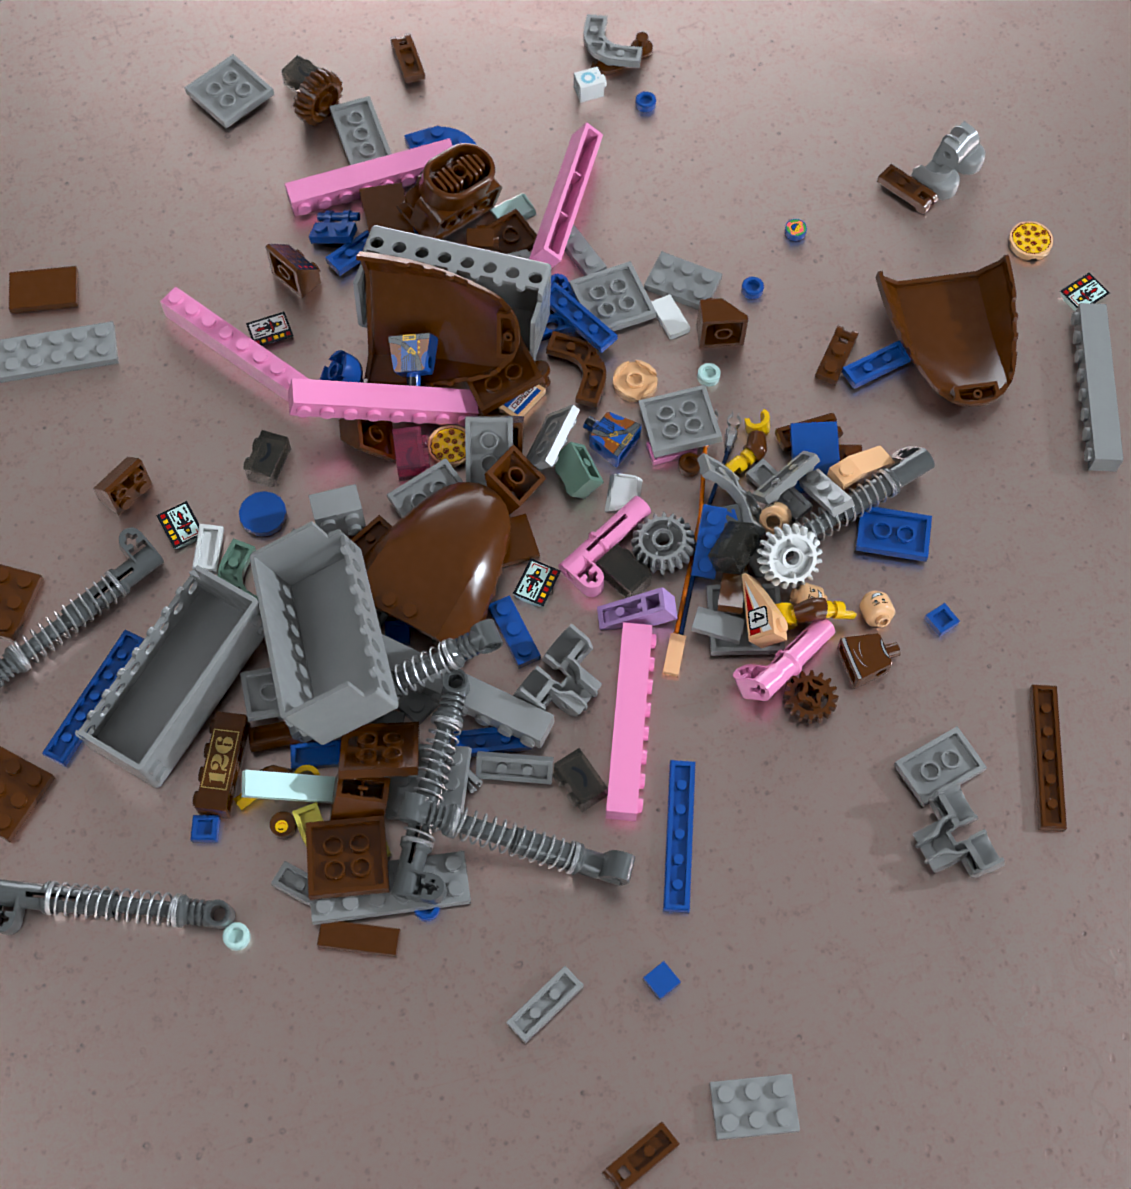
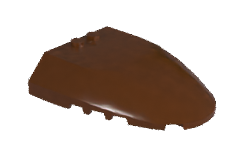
M360 251L356 255V260L361 262L365 272L368 360L363 383L407 385V377H401L394 372L389 336L431 333L438 338L434 372L432 375L421 376V386L423 387L447 384L448 386H453L459 382L476 381L499 373L506 365L512 362L520 345V326L512 308L502 297L471 280L426 263Z
M1009 254L977 271L896 281L885 277L883 271L877 272L875 278L897 337L917 369L940 396L958 405L975 407L994 402L1005 393L1015 374L1018 339V313H1016L1015 304L1017 294Z
M458 482L436 491L403 516L378 540L363 558L375 609L435 639L437 642H442L448 638L455 639L461 635L464 636L466 632L469 633L473 625L485 620L492 597L496 594L499 576L502 575V566L510 540L511 520L503 499L494 490L480 483Z

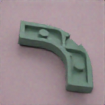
M233 538L220 562L217 576L258 600L257 595L246 589L243 581L245 571L250 563V555L256 551V548Z

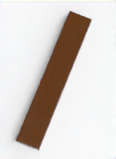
M1032 684L1030 687L1038 826L1039 830L1065 831L1067 823L1057 686Z

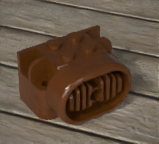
M460 143L450 147L426 163L423 171L417 178L415 186L407 191L405 201L399 204L397 209L420 235L444 239L495 207L502 191V186L494 178L495 164L492 157L487 151L475 144Z

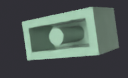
M569 442L560 450L558 454L559 459L555 464L556 473L561 477L565 484L564 488L570 496L585 499L604 483L585 445Z

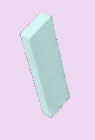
M256 770L242 771V797L332 804L335 777Z

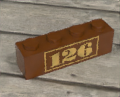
M217 711L215 719H212L210 722L209 733L211 738L210 742L205 744L204 767H200L198 774L200 786L199 790L195 791L193 795V806H195L199 815H219L220 818L230 819L248 738V728H250L251 724L248 722L247 715Z

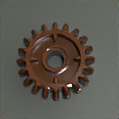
M317 68L315 72L311 71L308 77L305 76L303 83H300L301 86L296 90L297 95L294 97L295 102L293 104L295 108L294 113L297 114V117L304 123L315 126L317 123L321 124L323 120H326L331 115L329 107L340 104L339 99L342 97L341 92L343 91L342 81H340V78L328 69Z

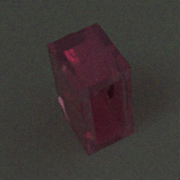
M421 427L392 429L399 481L411 480L427 468H430L429 454L424 455L423 450L428 448L426 434L421 435Z

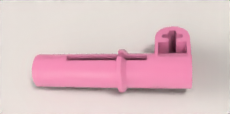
M634 496L597 531H591L588 534V539L558 565L562 574L587 597H597L603 592L604 575L596 563L603 556H609L611 549L637 527L638 523H641L645 517L651 514L648 504L641 497ZM587 571L589 572V581H590L589 583H588V577H587V575L585 574Z
M826 618L823 621H813L784 650L780 649L775 654V659L768 666L747 664L736 669L733 677L742 697L745 699L768 701L792 676H797L801 672L802 666L835 634L833 624Z

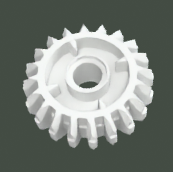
M785 523L782 530L778 526L774 527V535L767 532L768 541L760 540V543L764 545V549L757 550V553L763 555L757 559V563L762 564L759 570L761 573H766L764 578L768 581L772 580L774 586L780 584V587L786 589L788 585L792 589H796L797 582L805 585V578L813 580L811 572H819L815 565L822 563V560L817 556L823 553L820 548H817L821 543L819 540L814 539L815 534L811 531L808 532V528L804 526L799 528V525L793 523L791 528ZM793 551V558L790 561H786L787 553Z

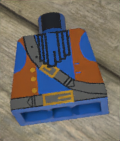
M431 333L389 336L394 372L401 377H407V386H421V376L432 375L434 372L438 338Z
M607 412L600 421L589 416L585 420L583 428L591 432L589 438L590 447L611 465L618 468L641 437L642 425Z

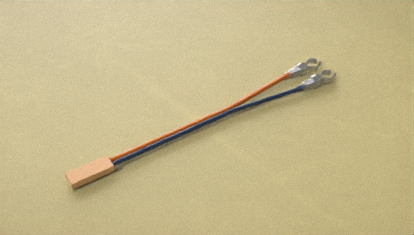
M716 408V409H715V415L717 416V421H718L719 414H718L717 408ZM733 411L728 416V427L724 436L725 455L722 460L724 465L727 463L728 457L734 448V443L738 437V427L741 424L739 413L737 419H739L740 423L735 425V427H732L728 420L733 417ZM710 445L702 447V454H707ZM702 475L700 483L699 514L694 533L695 541L697 540L702 506L704 504L705 478ZM717 483L713 485L707 505H712L718 488ZM693 556L689 557L690 562L687 567L675 630L670 634L662 673L664 675L674 677L679 675L686 640L684 630L695 576H690Z

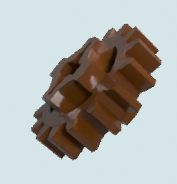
M810 670L807 676L803 671L800 672L799 678L792 676L791 683L786 684L785 690L787 691L783 695V699L787 700L785 708H792L790 716L799 715V722L806 718L810 725L813 719H816L818 723L822 722L823 716L829 719L831 716L830 711H835L837 706L835 703H837L839 698L838 695L834 694L837 687L829 686L832 679H822V672L818 676H814L813 670ZM800 686V692L795 695V690ZM824 699H827L826 705L823 708H821V702H824Z

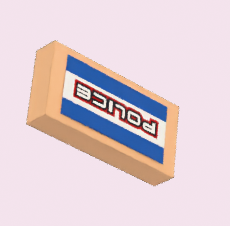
M538 384L500 406L499 411L507 416H524L544 396L546 389Z

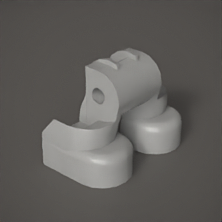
M965 121L959 126L955 125L951 133L946 134L942 138L932 161L925 167L923 165L915 167L911 177L934 191L940 200L953 197L960 183L958 172L966 175L975 174L980 171L984 163L985 150L979 144L980 138L977 131Z
M571 624L561 633L541 659L552 669H560L566 676L564 681L560 684L551 679L549 674L537 666L523 681L513 696L545 711L552 701L562 711L574 717L580 715L582 711H586L588 701L591 697H597V691L602 686L600 681L580 666L584 658L594 649L590 639Z
M957 779L938 789L928 799L938 821L913 833L917 841L915 847L917 849L921 848L926 857L924 863L926 865L929 864L933 872H939L962 861L971 878H978L985 873H991L1005 866L1004 858H999L985 829L960 842H956L951 832L956 828L965 827L978 820L977 814H974L961 790L959 780Z

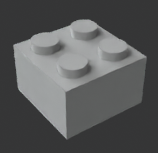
M356 484L308 495L315 524L326 534L339 529L346 536H356L366 527Z

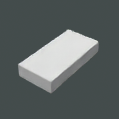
M670 294L651 301L656 311V317L670 340L690 332L689 324Z
M199 523L192 570L195 571L194 568L198 565L213 574H217L224 526Z

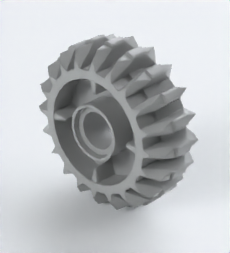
M663 512L662 517H657L654 513L652 520L645 517V524L638 523V530L633 531V539L631 540L632 554L636 556L638 564L642 563L644 570L650 568L653 574L660 570L662 575H664L665 570H669L673 574L675 567L682 570V563L689 564V556L694 555L693 548L696 545L694 540L695 534L691 530L690 524L685 523L682 517L676 520L674 513L670 517H667L665 512ZM660 542H668L666 545H659Z

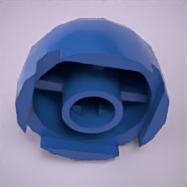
M338 350L330 356L329 360L332 362L329 367L324 366L320 380L363 383V369L357 358L343 350Z

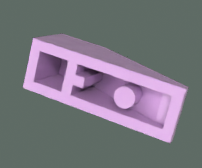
M663 587L597 607L600 630L622 629L623 622L654 626L678 619L675 597Z

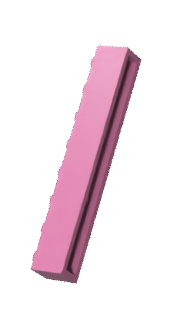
M587 122L571 136L529 257L531 260L548 263L551 265V268L562 260L603 137L602 133Z
M450 138L285 183L287 197L294 217L360 199L359 189L401 182L403 187L415 184L426 163L431 158L453 146Z
M173 288L160 301L165 316L288 403V389L292 378L309 379L179 288Z
M292 378L288 389L289 414L302 418L310 416L322 417L324 419L345 418L346 420L364 419L369 421H391L394 423L414 422L416 424L436 423L438 425L454 424L465 426L466 416H478L479 414L478 404L470 389Z
M623 622L605 819L636 821L637 813L642 814L643 798L638 797L639 789H644L645 774L641 773V765H646L647 750L642 748L643 741H648L649 726H644L645 717L650 718L651 703L646 702L647 694L652 695L653 680L648 679L649 671H654L655 657L650 656V650L656 647L657 635L652 634V625Z

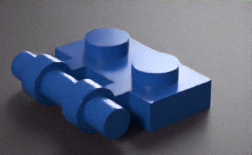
M326 210L325 213H318V221L323 222H315L309 235L311 244L352 243L357 232L356 223L353 221H360V213L352 212L351 210H344L343 212Z

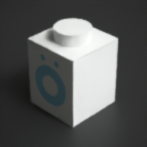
M598 67L574 73V90L580 103L604 97V87L607 86L604 74L601 75Z

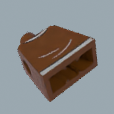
M878 633L840 638L837 646L854 689L888 673L892 666L891 658L901 655L897 642L885 645L881 635Z

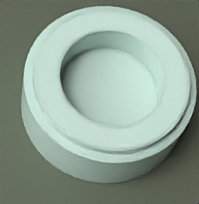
M712 363L701 365L697 374L699 383L707 387L716 385L720 379V369Z
M239 922L231 923L223 932L225 945L234 951L244 949L251 939L248 928Z

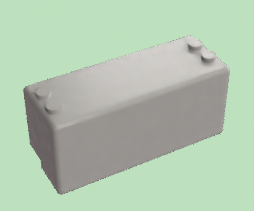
M374 225L371 228L362 252L391 255L426 263L471 280L502 297L515 313L520 326V334L535 361L550 315V264ZM360 264L353 286L358 324L361 327L367 328L365 272Z
M311 521L253 552L250 555V562L280 716L284 719L285 723L289 727L295 726L298 728L302 736H309L319 744L325 745L397 709L399 703L361 549L339 529L326 534Z
M198 565L194 568L195 571L189 572L190 576L184 585L178 587L175 593L176 596L169 606L162 609L161 617L153 627L147 630L146 638L139 647L132 651L131 659L124 668L117 672V678L110 688L104 690L102 699L94 710L89 711L85 723L78 731H75V735L90 749L155 788L162 786L265 637L258 600Z

